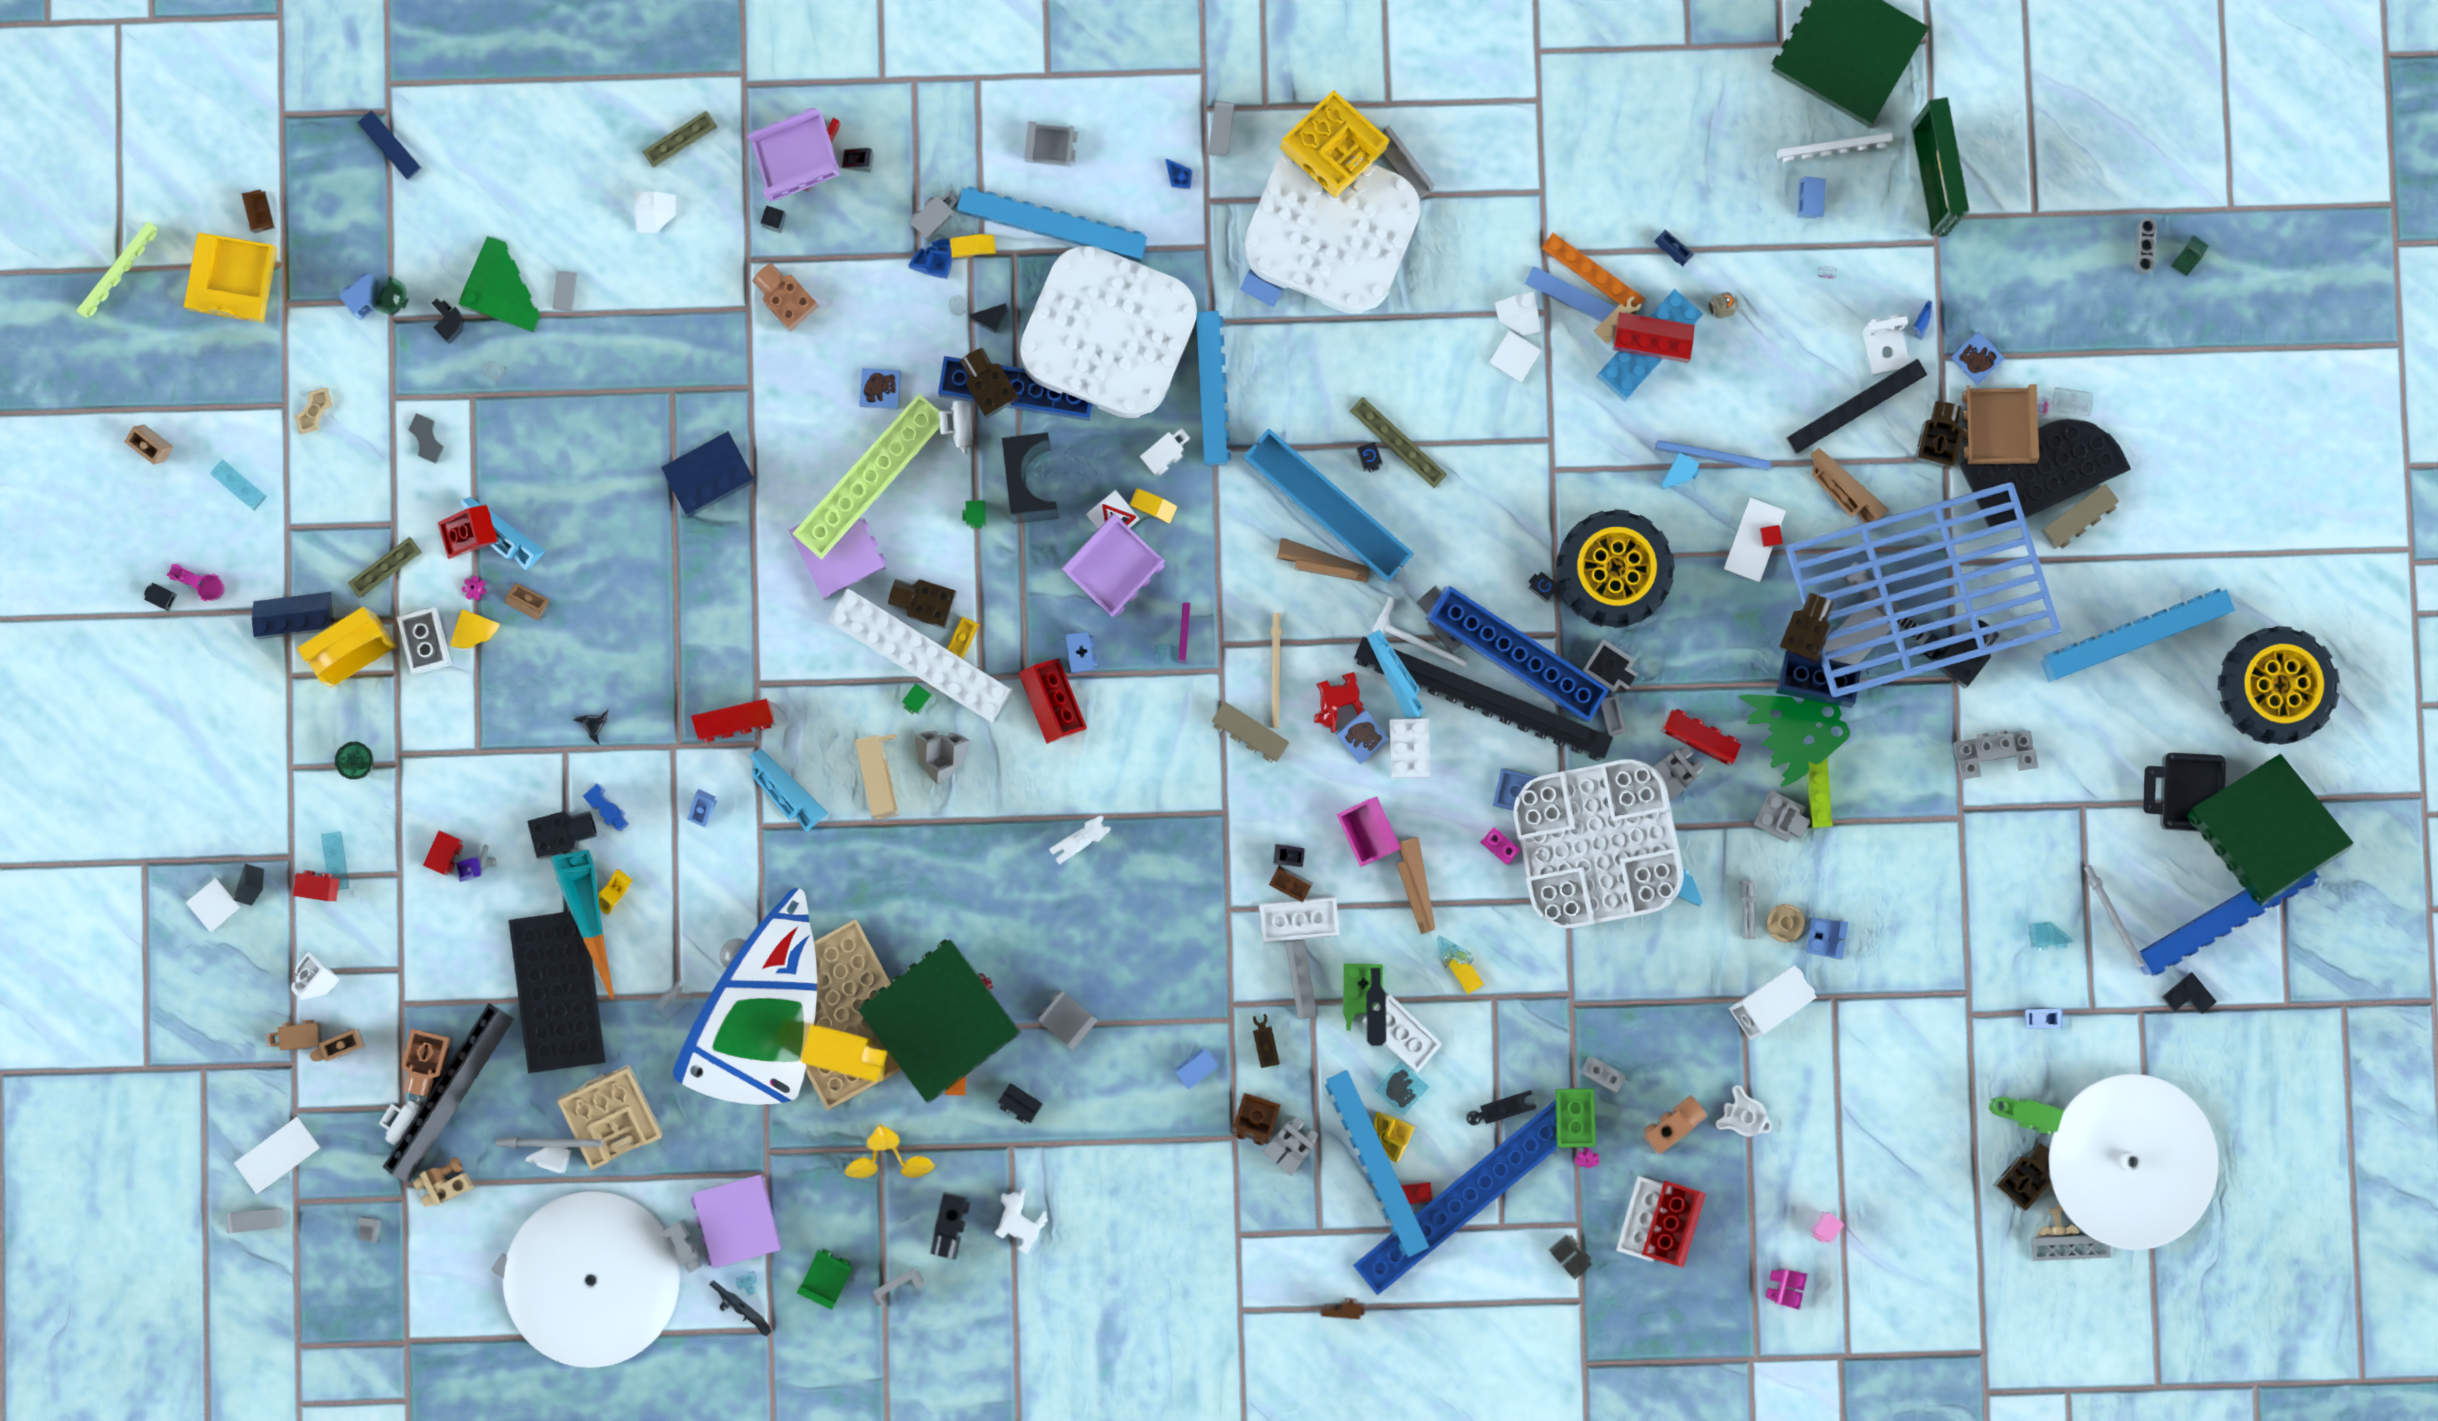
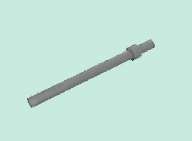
M2091 865L2086 866L2084 870L2090 879L2089 883L2092 889L2096 890L2137 968L2144 966V962L2102 887L2103 883L2100 877L2096 876Z
M519 1137L496 1139L495 1142L496 1146L510 1147L511 1149H518L520 1147H603L604 1144L602 1139H520Z

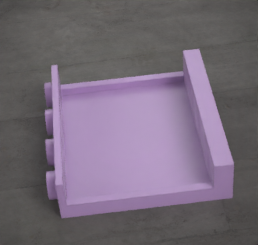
M817 108L806 109L804 113L791 115L784 121L771 123L769 127L756 129L751 134L746 135L752 142L765 189H763L764 197L770 202L840 175L823 115Z
M1113 513L1061 570L1113 617L1114 615L1119 616L1125 609L1123 605L1127 601L1132 602L1137 597L1138 593L1136 591L1140 587L1145 588L1150 583V576L1154 572L1158 574L1164 568L1163 563L1165 560L1135 534L1120 517Z
M859 518L822 560L792 535L799 525L789 529L824 600L830 598L832 594L882 569H886L884 564L887 561L883 553L878 554L875 548L878 544L874 536H869L867 530L870 528L865 519L861 520Z
M762 1174L693 1193L691 1198L693 1209H697L699 1215L696 1217L697 1225L699 1228L702 1227L704 1234L701 1235L702 1244L704 1247L707 1246L709 1254H706L708 1265H712L713 1269L782 1250Z

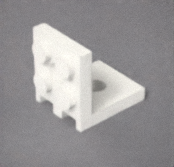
M1901 314L1890 316V319L1882 321V318L1873 319L1862 331L1872 375L1897 371L1909 364L1902 331L1908 324L1907 316L1901 317ZM1890 348L1892 356L1889 358L1884 357L1882 349Z

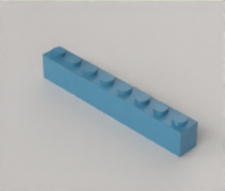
M1219 311L1197 312L1196 325L1204 466L1227 465V460H1231L1230 448L1227 449L1226 441H1230L1229 429L1226 430L1225 422H1229L1228 411H1224V403H1228L1227 392H1223V384H1227L1226 373H1222V365H1226L1225 354H1221V346H1225L1224 335H1220V327H1224L1223 316H1219Z

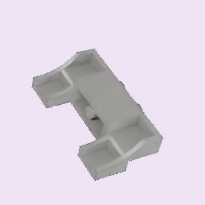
M2007 730L1996 732L1995 736H1988V733L1978 734L1976 739L1953 743L1961 780L1981 777L1979 762L2014 756L2018 771L2039 768L2036 750L2033 747L2031 730L2017 733H2007Z

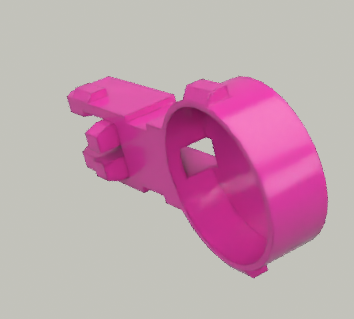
M171 564L172 568L166 576H169L174 581L177 580L186 585H191L197 590L201 600L206 602L215 601L223 595L224 584L218 578V575L213 573L212 575L196 576L193 572L182 568L181 565Z

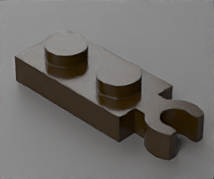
M1263 1014L1264 1021L1262 1023L1257 1022L1256 1016H1253V1022L1258 1026L1257 1030H1253L1261 1068L1280 1064L1272 1026L1266 1028L1268 1021L1266 1014Z

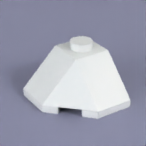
M635 191L637 233L657 234L676 215V195L654 191Z
M1534 292L1515 295L1495 303L1498 320L1501 324L1509 327L1520 336L1540 333Z
M308 952L296 966L295 973L297 974V979L292 984L291 990L299 999H308L328 994L340 979L311 952Z
M545 1147L526 1157L525 1161L537 1163V1166L557 1173H565L572 1150L568 1149V1147Z

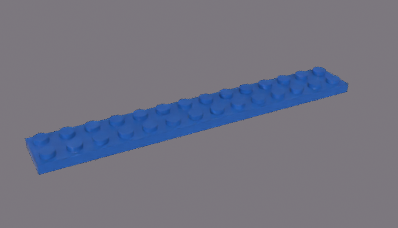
M1556 1099L1414 1214L1428 1243V1249L1410 1257L1407 1254L1402 1255L1398 1246L1401 1244L1398 1236L1394 1237L1393 1233H1391L1353 1264L1354 1268L1377 1296L1559 1148L1556 1142Z

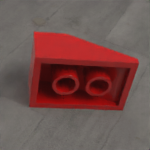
M487 505L467 508L437 522L448 559L497 542L496 531L494 530Z

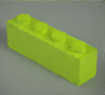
M1827 757L1820 764L1808 762L1810 769L1806 774L1809 820H1811L1810 829L1832 827Z

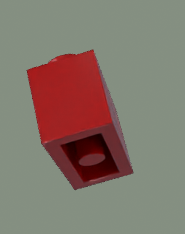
M439 830L423 866L446 876L448 873H452L456 864L454 859L456 855H460L463 849V840Z
M304 870L303 873H296L293 896L336 902L340 879L333 878L331 873L321 872L320 876L315 875V871Z

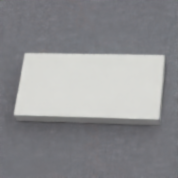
M1749 498L1723 570L1760 583L1773 546L1763 547L1760 528L1775 525L1781 526L1786 511Z
M1875 607L1855 612L1838 629L1883 617L1884 615ZM1886 623L1827 640L1824 646L1825 651L1829 652L1885 636L1891 630L1890 624ZM1874 647L1829 660L1856 664Z
M1336 897L1304 900L1303 903L1297 900L1259 904L1263 943L1340 935Z
M1386 993V1042L1384 1044L1415 1073H1418L1442 1043L1389 993ZM1377 1004V1005L1373 1008V1010H1375V1011L1379 1010V1009H1380V1005ZM1366 1016V1018L1362 1021V1023H1363L1366 1027H1367V1016Z
M296 1117L234 1164L253 1191L259 1194L321 1147L300 1118Z
M1637 1176L1616 1251L1654 1261L1653 1258L1642 1255L1663 1183Z

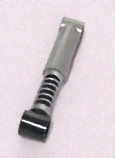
M1854 562L1851 566L1858 565V563ZM1866 570L1842 577L1850 586L1873 580ZM1878 587L1860 591L1868 601L1881 597ZM1897 601L1891 602L1894 613L1904 611L1901 609L1902 605ZM1884 605L1876 607L1884 616L1887 615ZM1911 617L1897 620L1898 626L1901 625L1902 629L1905 630L1917 627L1918 623L1915 624V620H1911ZM1927 632L1913 636L1919 645L1941 640L1936 635H1929ZM1946 646L1923 652V654L1934 661Z

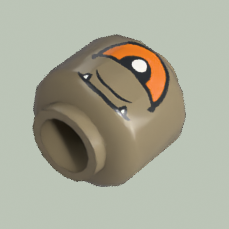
M1730 292L1715 294L1712 296L1711 301H1709L1710 313L1718 319L1733 316L1736 308H1738V300Z

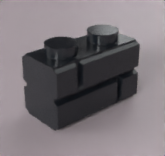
M1012 1083L1008 1085L998 1101L1001 1105L999 1107L1007 1114L1013 1112L1017 1115L1015 1119L1023 1124H1026V1122L1031 1124L1043 1103Z

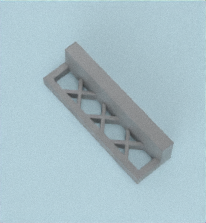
M1387 125L1382 133L1390 141L1387 149L1382 154L1398 175L1411 183L1420 200L1431 192L1435 185L1392 128Z
M1305 940L1286 942L1298 1019L1316 1017L1317 1013Z
M2088 1235L2031 1237L2032 1261L2111 1258L2110 1246L2105 1244L2106 1254H2098L2093 1250V1247L2101 1242ZM2078 1244H2084L2088 1248L2083 1255H2079L2073 1250ZM2045 1245L2049 1252L2045 1256L2037 1257L2036 1246ZM2058 1245H2065L2069 1249L2063 1256H2059L2054 1251Z

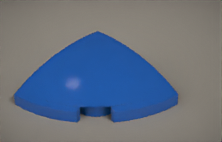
M951 238L933 241L931 243L932 246L926 248L925 251L921 248L911 259L909 268L930 276L948 279L953 261L950 246Z
M1930 300L1927 301L1911 328L1917 332L1915 337L1920 340L1925 335L1932 313V301Z

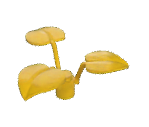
M879 1124L867 1139L868 1148L873 1150L872 1159L861 1157L854 1160L847 1166L844 1174L854 1178H868L874 1175L878 1170L877 1164L874 1163L877 1151L889 1148L893 1149L900 1164L904 1166L901 1169V1174L906 1177L918 1178L924 1176L934 1169L935 1164L924 1156H915L904 1162L896 1149L900 1142L899 1136L888 1127Z

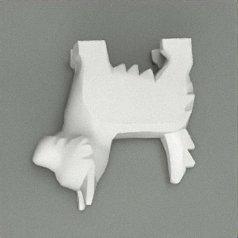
M1098 816L1093 820L1084 823V829H1080L1051 847L1049 850L1052 855L1060 850H1064V853L1056 858L1059 864L1063 863L1066 859L1087 847L1092 841L1099 842L1104 835L1109 833L1111 827H1104L1102 824L1104 817Z
M1022 1189L1020 1193H1003L1000 1201L1005 1206V1210L999 1227L994 1231V1234L1003 1239L1009 1233V1235L1021 1239L1022 1244L1018 1245L1017 1249L1027 1254L1031 1244L1037 1239L1039 1230L1048 1221L1046 1211L1033 1223L1021 1215L1026 1190Z

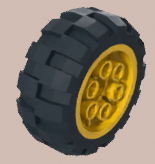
M1615 509L1614 511H1600L1589 515V517L1581 522L1579 521L1569 531L1561 544L1555 569L1557 571V584L1559 585L1561 596H1564L1569 604L1568 607L1578 616L1580 615L1587 619L1588 623L1600 627L1622 628L1642 622L1663 604L1673 583L1674 556L1669 549L1667 538L1662 531H1659L1652 525V521L1641 514L1638 516L1629 513V510ZM1607 541L1609 550L1604 549L1600 542ZM1628 543L1634 546L1629 553L1625 552ZM1613 544H1620L1623 548L1622 552L1616 553L1613 550ZM1596 552H1603L1605 560L1598 561L1595 557ZM1629 555H1637L1639 559L1638 563H1631L1629 561ZM1585 562L1597 564L1596 568L1585 569ZM1612 564H1614L1615 567L1619 566L1620 569L1617 571L1618 575L1615 571H1610V569L1612 568ZM1645 566V573L1635 570V567ZM1601 571L1604 574V579H1595L1594 572ZM1628 574H1635L1637 582H1629L1627 579ZM1614 581L1619 583L1620 590L1613 591L1610 588V583ZM1602 583L1607 585L1603 595L1596 591ZM1625 584L1633 593L1627 597L1623 588Z
M2286 626L2263 628L2238 641L2236 646L2227 653L2221 664L2223 669L2221 675H2218L2217 690L2221 691V707L2224 714H2228L2233 720L2232 725L2242 734L2246 733L2253 737L2254 741L2279 745L2300 741L2320 730L2330 719L2329 715L2336 708L2340 695L2337 693V683H2340L2338 668L2334 669L2330 660L2333 656L2325 645L2321 647L2315 641L2316 637L2303 630L2296 631L2292 627ZM2276 656H2282L2281 666ZM2288 662L2294 665L2293 672L2288 671ZM2269 663L2275 666L2274 673L2268 671L2267 666ZM2256 668L2264 675L2261 677L2252 674V672ZM2301 669L2303 674L2298 676L2296 673ZM2299 678L2305 681L2304 688L2298 686ZM2260 680L2266 683L2267 687L2265 690L2260 689ZM2276 683L2282 684V688L2278 689L2274 685ZM2299 692L2306 694L2305 699L2301 697ZM2262 694L2265 698L2257 704L2254 697ZM2271 696L2277 700L2276 707L2270 704ZM2290 696L2296 698L2297 703L2295 706L2290 704ZM2282 704H2284L2286 715L2283 716L2280 715Z

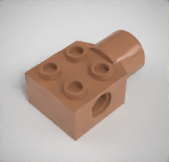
M772 263L762 268L752 280L764 293V304L790 332L818 307L817 302L792 275L783 276Z
M411 1029L401 1065L408 1072L403 1091L425 1097L429 1096L434 1078L441 1077L444 1072L453 1038Z
M1692 1095L1672 1109V1113L1667 1111L1659 1117L1661 1120L1659 1123H1652L1644 1129L1645 1133L1642 1136L1656 1154L1660 1155L1707 1117L1705 1111ZM1664 1126L1669 1129V1134L1666 1137H1663L1661 1134Z

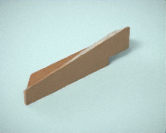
M1818 448L1811 454L1814 462L1812 476L1851 518L1857 514L1863 523L1880 519L1888 511L1885 505L1823 450Z
M1285 538L1280 540L1277 559L1296 562L1295 570L1368 582L1370 569L1367 566Z
M1418 837L1398 842L1403 862L1396 865L1420 933L1424 934L1435 930V923Z

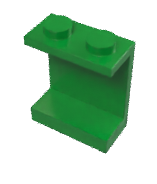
M822 1249V1251L817 1250L816 1256L797 1294L832 1310L853 1266L845 1258L840 1257L838 1260L832 1257L833 1253L826 1249Z

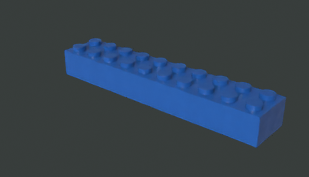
M1451 586L1443 588L1425 620L1583 722H1590L1609 691L1607 687Z
M2314 872L2261 907L2252 900L2246 889L2140 950L2138 953L2145 964L2140 967L2144 975L2151 974V976L2166 971L2165 967L2167 965L2169 967L2183 961L2181 957L2197 953L2200 946L2211 945L2216 941L2215 937L2219 938L2232 932L2231 928L2247 924L2249 922L2248 918H2256L2266 912L2265 908H2273L2281 904L2282 898L2286 899L2299 893V888L2306 889L2315 884L2314 880L2319 877L2318 874Z

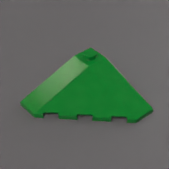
M487 236L458 304L464 309L534 333L540 313L537 308H534L530 299L532 296L526 284H523L520 279V271L515 261L511 260L507 251L509 248L506 242Z

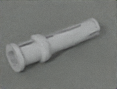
M1739 881L1742 894L1740 900L1743 902V939H1755L1754 902L1757 900V897H1755V884H1757V881Z

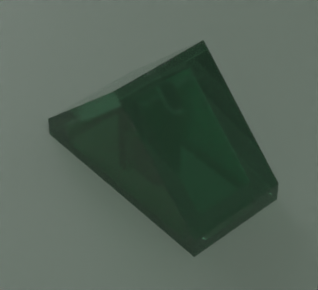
M2193 235L2171 266L2187 277L2201 260L2209 245Z

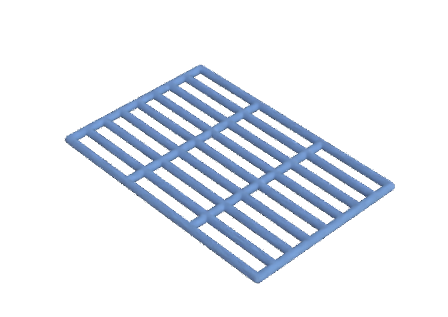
M2012 482L1793 543L1785 548L1803 606L1808 596L1806 587L1872 569L1875 577L1874 580L1821 594L1820 596L1832 600L1878 587L1880 598L1831 611L1828 620L1884 605L1887 614L1883 617L1830 632L1827 640L1886 623L1890 624L1892 634L1826 652L1825 648L1823 649L1820 661L1832 697L1853 693L2061 633V627L2015 486ZM2005 491L2009 493L2010 502L1947 520L1944 518L1942 509ZM2010 509L2015 511L2016 520L1953 538L1950 537L1947 528ZM1927 513H1935L1936 523L1873 541L1870 539L1868 530ZM2020 527L2022 538L1956 556L1953 545ZM1936 530L1941 531L1942 541L1879 559L1876 557L1874 551L1876 547ZM1861 533L1864 542L1862 544L1797 562L1794 551ZM2026 545L2028 556L1962 574L1959 563ZM1942 548L1947 550L1948 559L1885 577L1882 576L1879 567ZM1862 551L1867 552L1868 562L1805 580L1802 578L1800 571L1802 568ZM2024 564H2032L2034 574L1971 592L1967 590L1965 581ZM1952 566L1954 577L1888 595L1885 584ZM2034 581L2038 582L2040 592L1977 610L1973 608L1971 599ZM1958 584L1960 595L1897 613L1893 611L1891 602ZM2040 599L2044 600L2046 610L1987 627H1979L1977 617ZM1960 602L1964 603L1966 613L1903 631L1899 629L1897 620ZM2047 617L2050 619L2052 628L1985 646L1983 635ZM1966 620L1970 621L1972 631L1913 648H1905L1903 638ZM1973 638L1976 640L1978 646L1976 650L1911 667L1909 656ZM1892 641L1896 643L1898 652L1831 670L1829 659ZM1899 659L1902 661L1904 668L1902 671L1837 689L1835 677Z

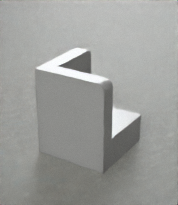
M359 1217L358 1225H360L358 1239L378 1243L382 1219Z

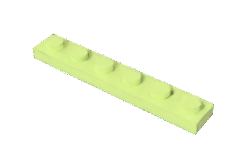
M149 221L144 225L76 310L78 313L88 318V316H92L96 312V306L100 301H104L108 297V291L112 286H116L120 282V276L124 271H128L132 267V261L136 256H140L144 252V246L148 241L151 242L156 237L157 227Z

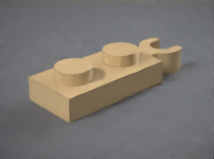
M1634 297L1628 299L1626 307L1620 304L1594 330L1606 344L1615 337L1618 313L1631 314L1632 311H1637L1641 308V304L1637 307L1631 306V301Z

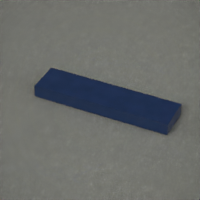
M372 110L357 122L407 180L422 169Z

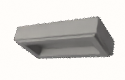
M557 271L553 309L572 311L577 273Z
M1618 695L1604 698L1600 704V709L1607 735L1614 736L1626 733L1627 730Z

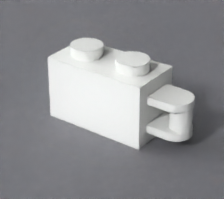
M1183 428L1173 436L1168 432L1140 456V460L1154 476L1157 474L1161 476L1169 469L1167 466L1171 462L1176 463L1183 457L1184 449L1182 446L1191 438ZM1178 436L1183 440L1180 444L1175 440Z

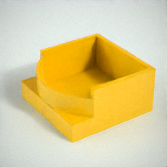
M361 607L297 647V650L304 661L309 663L319 681L332 688L395 649L397 645L379 616L369 609Z
M810 1024L800 1063L875 1082H882L886 1069L884 1062L887 1051L871 1047L873 1039Z

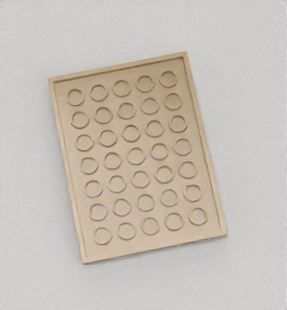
M855 919L814 941L817 968L814 1025L873 1039L871 1047L887 1051L858 1012V1009L867 998L871 1000L876 996L875 992L883 986L887 988L891 982L858 920ZM887 1051L883 1080L902 1071ZM808 1064L805 1069L827 1111L880 1083Z

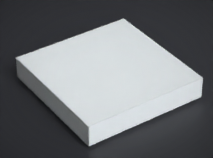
M1509 330L1489 364L1522 383L1542 350Z
M218 878L212 880L186 902L210 932H213L242 908L237 901L233 900L232 895Z

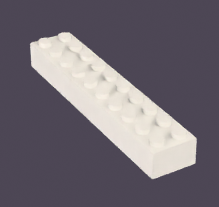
M847 588L827 620L989 722L993 723L1013 691Z

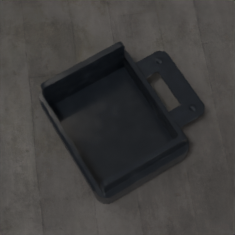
M2165 754L2162 758V766H2148L2145 768L2144 812L2147 814H2160V826L2164 830L2200 832L2190 823L2187 816L2192 808L2225 788V758L2221 755ZM2156 778H2162L2161 803H2155Z

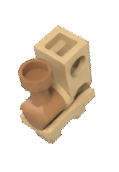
M457 1156L450 1159V1164L440 1168H431L421 1173L420 1177L413 1181L417 1191L426 1187L429 1194L421 1198L424 1207L439 1205L474 1189L467 1173H462L447 1181L446 1175L452 1171L458 1173L463 1170V1166Z

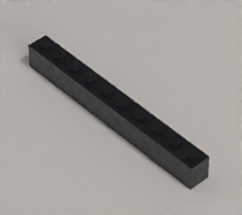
M488 1003L383 1165V1168L391 1175L409 1183L447 1125V1122L458 1108V1105L467 1094L469 1088L478 1077L480 1071L489 1060L491 1054L500 1043V1040L514 1020L512 1016Z

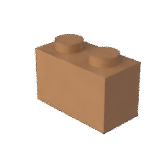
M145 424L133 426L124 441L153 465L165 462L174 447Z

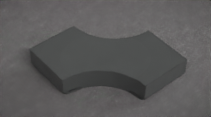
M416 413L408 431L413 433L418 439V456L436 464L444 446L438 443L434 437L433 427L435 421Z

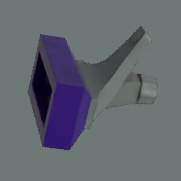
M485 844L483 846L479 859L474 857L456 863L459 882L480 877L484 869L497 865L496 858L486 860L488 845Z

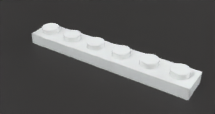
M1892 133L1779 149L1776 153L1777 161L1791 162L1794 161V158L1802 157V160L1813 158V155L1827 157L1831 156L1834 152L1847 154L1854 149L1862 152L1869 150V147L1877 146V149H1883L1891 144L1893 137Z

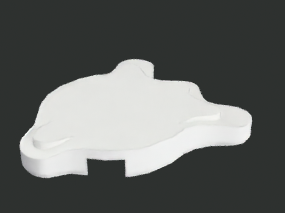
M1740 1085L1734 1086L1732 1094L1735 1102L1723 1105L1724 1116L1715 1122L1716 1128L1719 1130L1731 1129L1737 1134L1746 1137L1755 1136L1760 1133H1769L1773 1125L1768 1119L1765 1107L1756 1099L1749 1098Z

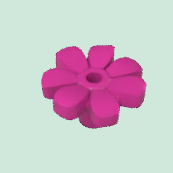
M473 576L472 581L469 578L465 579L464 583L466 586L462 587V592L467 593L465 597L469 600L472 597L476 601L480 600V594H486V589L482 588L486 585L485 581H479L477 576Z
M1586 1147L1583 1149V1152L1578 1153V1157H1575V1163L1581 1167L1586 1165L1587 1169L1598 1166L1599 1154H1593L1591 1149Z

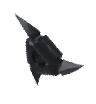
M608 709L601 716L584 715L573 719V721L583 723L589 737L598 745L600 744L597 734H599L604 723H606ZM593 721L597 723L595 728L590 727V723Z

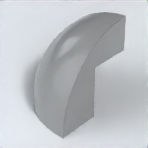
M937 731L915 734V744L920 762L926 773L936 784L949 778L960 766L968 749L969 740L951 732L947 736L938 735Z

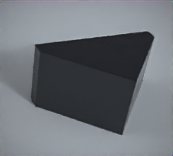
M872 148L844 149L842 168L871 173L874 155Z
M1006 303L969 314L972 322L996 333L1008 309Z
M1275 844L1273 865L1303 867L1305 848Z
M244 864L233 898L234 901L250 906L254 904L263 890L264 869Z

